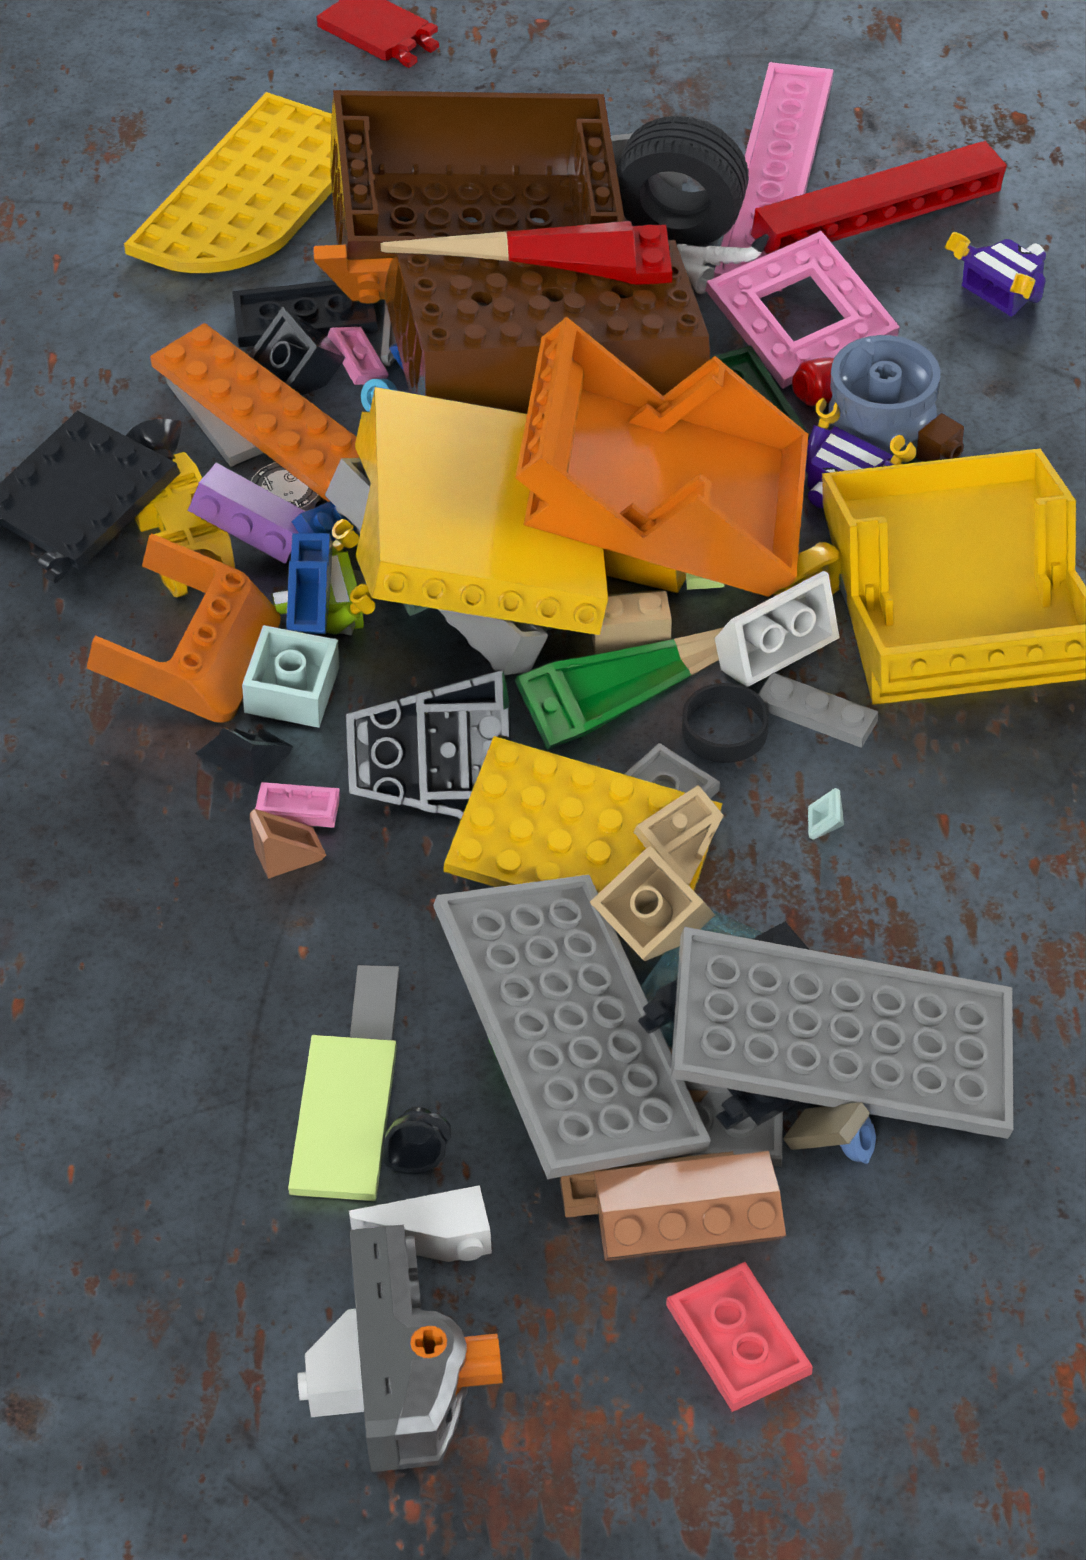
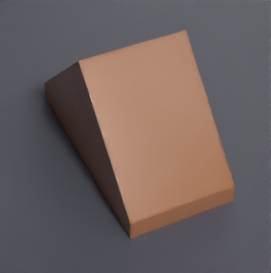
M253 809L250 813L254 849L268 878L322 861L326 856L312 826L258 809Z

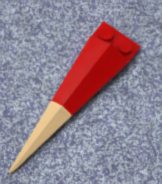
M631 221L380 243L381 251L385 253L451 255L512 261L576 271L635 285L672 283V265L666 225L632 226Z

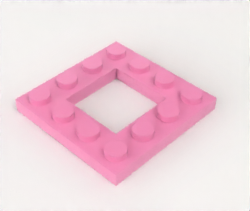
M822 231L713 278L706 283L705 291L745 342L753 347L764 366L782 388L792 384V379L798 366L806 360L822 357L835 358L838 352L846 345L868 336H898L899 325ZM811 276L844 319L793 341L760 298Z

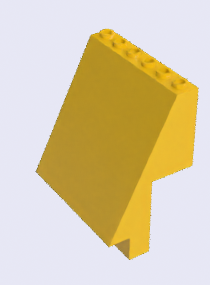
M375 387L370 413L362 411L355 443V449L371 483L356 558L373 599L600 635L608 602L603 548L524 525L530 489L518 481L515 476L527 414Z
M1041 449L822 473L823 509L832 545L841 552V575L847 593V605L872 705L1086 679V586L1075 570L1076 500Z

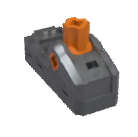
M404 1224L350 1230L364 1418L371 1472L440 1465L453 1439L459 1421L462 1402L468 1393V1387L503 1383L498 1334L464 1337L462 1329L451 1318L436 1311L421 1310L414 1236L405 1237Z

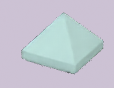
M832 789L808 806V834L810 839L814 840L844 826L839 789Z

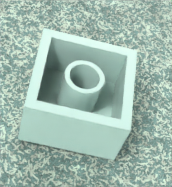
M263 625L242 684L244 713L319 728L339 670L338 640Z

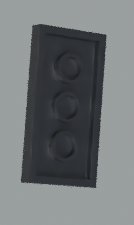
M333 280L232 291L239 348L255 346L282 307L288 308L325 336H328L330 328L361 327L365 334L378 332L374 303L366 304L359 300L352 301Z

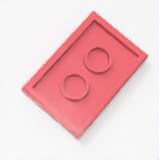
M746 1262L667 1297V1308L732 1412L812 1375V1364Z

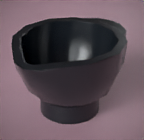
M172 419L144 421L132 427L125 436L173 460L172 456L178 446L183 422Z
M412 1107L406 1110L392 1123L386 1132L383 1143L384 1163L394 1171L421 1173L437 1167L445 1156L446 1144L451 1138L450 1123L440 1114L432 1113L423 1107Z

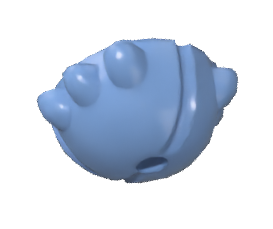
M867 1118L849 1144L840 1145L844 1154L852 1161L869 1163V1159L874 1152L876 1134L871 1119Z

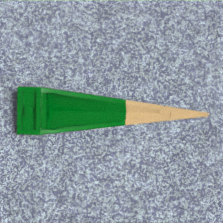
M723 628L607 653L552 662L517 676L515 683L547 750L576 738L586 736L719 661L715 637Z

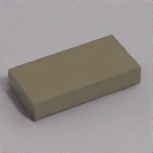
M862 1102L841 1104L834 1108L828 1106L804 1109L783 1140L791 1150L849 1144L869 1117L870 1112Z

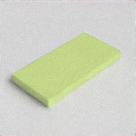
M312 1035L289 1179V1195L376 1201L396 1060V1041Z

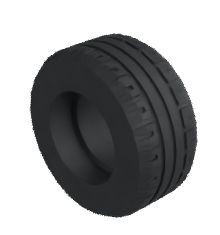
M675 115L647 122L630 136L617 167V177L625 218L631 221L632 226L666 225L668 240H675L677 245L701 246L719 239L735 224L749 183V169L747 168L748 165L743 152L736 142L721 128L702 119ZM678 172L688 175L698 181L705 190L699 192L678 190L665 183L658 176V173Z

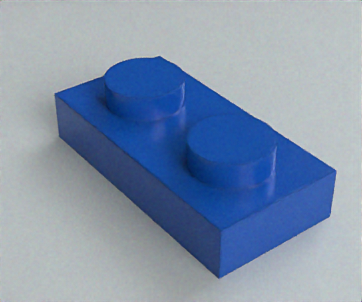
M331 501L305 511L291 521L299 533H330L332 541L336 540L332 536V528L341 519L349 521L353 525V530L357 531L356 526L347 517L341 515Z

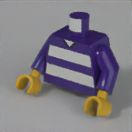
M952 232L944 248L954 252L953 255L957 259L964 261L962 280L964 288L1011 317L1027 301L1038 303L1042 299L1046 278L1043 275L1046 253L1039 244H1032L1025 249L1011 239H1004L992 246L975 248L970 245V240L966 236Z
M822 398L816 404V412L820 420L818 426L813 425L807 445L805 471L808 474V487L810 489L808 498L814 506L823 508L822 473L900 465L902 462H909L915 458L916 448L910 442L905 450L900 451L905 444V439L902 435H897L890 443V449L894 454L892 457L891 454L836 426L831 431L828 430L829 424L835 423L840 418V409L837 403H835L831 413L823 414L826 401Z

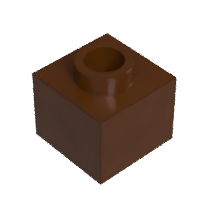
M941 413L918 431L916 458L922 462L959 458L964 449V426Z

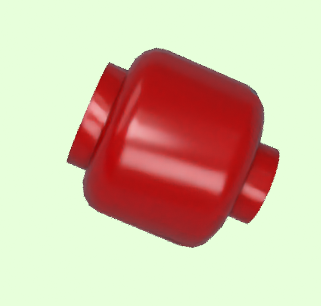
M822 357L806 360L798 366L792 379L794 393L802 402L809 406H816L817 402L824 398L826 404L830 403L832 398L830 389L831 367L834 358Z

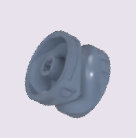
M876 335L857 339L849 343L838 352L831 367L830 389L832 398L829 403V413L833 411V406L837 403L840 409V418L835 423L829 424L828 429L831 431L836 426L891 454L892 457L894 454L890 449V443L895 436L902 435L905 439V444L900 451L905 450L907 445L912 442L917 452L918 431L937 417L935 402L940 387V367L938 361L924 346L903 337Z

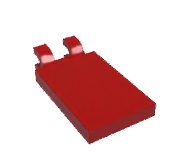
M339 0L316 16L317 27L385 62L393 57L408 68L418 62L417 56L409 52L416 47V43L430 53L439 48V42L431 37L438 32L437 25L429 23L427 20L387 0Z

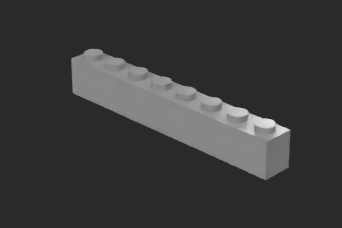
M341 458L325 496L336 506V510L341 515L347 517L356 526L360 534L371 483L360 458ZM438 609L445 616L446 621L451 626L457 628L468 639L469 645L480 651L491 663L495 671L503 670L504 675L531 671L548 637V634L539 625Z

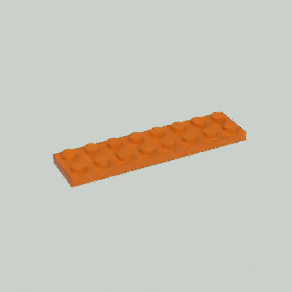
M206 323L201 324L150 356L151 365L154 369L327 502H330V500L325 496V493L341 458H359L355 449L357 437Z

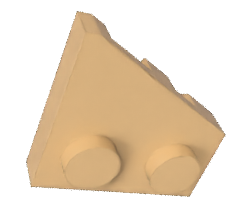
M697 785L638 824L634 834L646 848L651 846L689 885L724 815L702 788Z

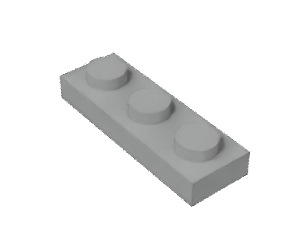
M776 673L770 675L758 694L765 702L768 713L861 748L878 722V711Z

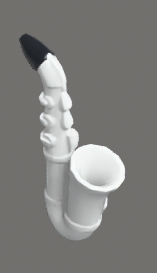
M767 234L760 236L749 248L698 247L678 244L679 253L695 292L699 294L706 292L707 281L714 278V268L705 266L706 263L717 266L721 262L724 264L732 262L739 264L743 261H753L765 249L769 236Z

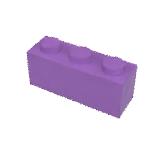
M215 463L199 482L187 510L284 564L291 557L292 533H299L291 521L299 514L305 512L301 508L218 463Z

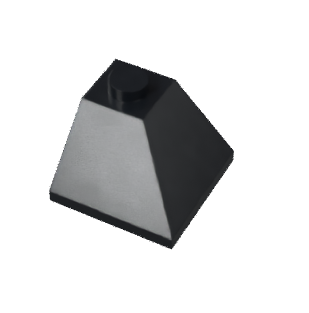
M285 307L281 308L248 355L302 396L326 386L346 358L327 336Z

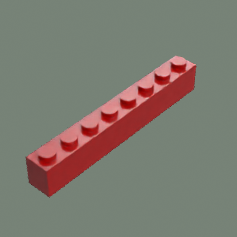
M986 141L978 142L756 208L751 235L755 240L764 234L769 236L768 243L764 249L767 255L820 231L824 233L830 242H834L1001 190L1007 165Z

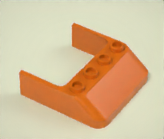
M151 533L148 538L142 567L202 591L205 595L169 661H155L95 635L86 668L217 723L228 722L236 716L243 702L242 684L262 627L265 625L279 628L281 621L280 613L276 611L275 606L242 571Z

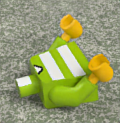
M346 519L337 521L332 528V536L336 540L332 541L331 586L326 633L334 635L342 632L354 621V629L363 628V613L368 615L375 609V602L372 600L373 598L366 584L357 586L348 551H343L344 546L346 548H353L359 541V536L353 530V525ZM288 590L272 593L276 611L280 615L287 614Z

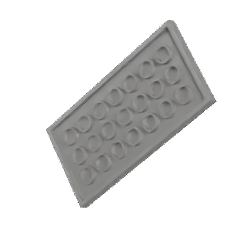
M590 875L442 894L436 896L433 905L547 1179L707 1151L711 1143V1139L685 1082L670 1078L672 1054L660 1028L648 1034L638 1022L639 1018L647 1015L643 1007L648 1002L614 928L589 903L598 894Z
M684 927L680 937L670 1078L833 1108L841 1104L862 1102L872 1115L1008 1139L1013 1132L1012 987Z

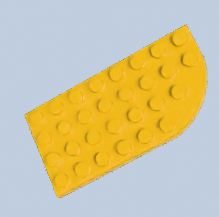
M266 92L124 243L126 255L176 272L215 273L254 264L279 251L332 193L330 176L332 114Z

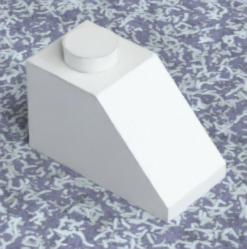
M348 1309L305 1353L306 1372L297 1373L300 1401H309L311 1417L364 1412L356 1309Z

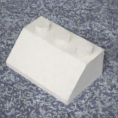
M822 571L731 619L715 637L721 671L749 687L772 673L839 639L829 574Z

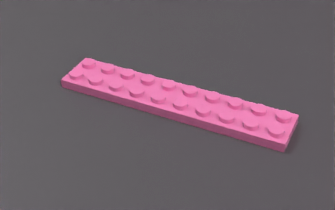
M769 62L745 153V161L749 169V183L738 218L732 228L724 235L721 247H751L755 241L751 231L756 208L806 193L833 81V69ZM763 250V252L756 259L766 256L767 254ZM743 261L739 264H734L733 262L724 264L721 262L720 265L715 267L714 278L752 261Z

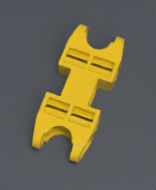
M185 452L173 454L172 461L177 463L180 474L135 517L140 531L143 532L159 527L160 532L154 535L235 568L231 539L228 532L187 511L197 486L202 479L198 467ZM159 574L162 582L174 597L178 598L188 594L187 585Z

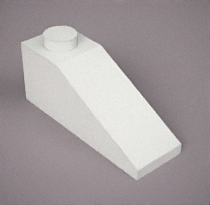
M480 1185L349 1211L351 1230L404 1224L405 1237L414 1236L416 1255L450 1262L455 1260L471 1261L482 1255L492 1253L490 1227Z

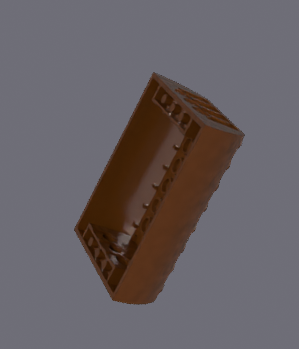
M333 90L330 176L337 245L346 244L348 260L393 258L397 254H409L382 252L380 243L625 221L604 94ZM407 217L410 221L402 222L396 218ZM473 217L478 222H468L464 218ZM532 218H541L544 223H537Z
M668 240L672 265V283L641 285L576 271L504 260L412 253L395 255L388 269L384 298L409 392L527 414L541 337L565 317H568L664 396L710 360L709 334L676 241ZM619 295H624L628 298H620ZM548 298L555 299L558 302H550ZM477 302L485 303L487 306H479Z

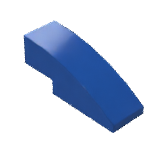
M292 533L286 630L306 634H326L333 547L330 533Z

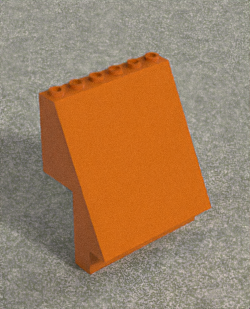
M565 317L541 337L515 476L518 481L530 489L524 525L770 597L779 589L789 587L797 576L808 433L716 356L712 357L663 396L572 320Z

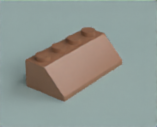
M769 1151L594 1172L605 1261L780 1240L786 1236L780 1190Z

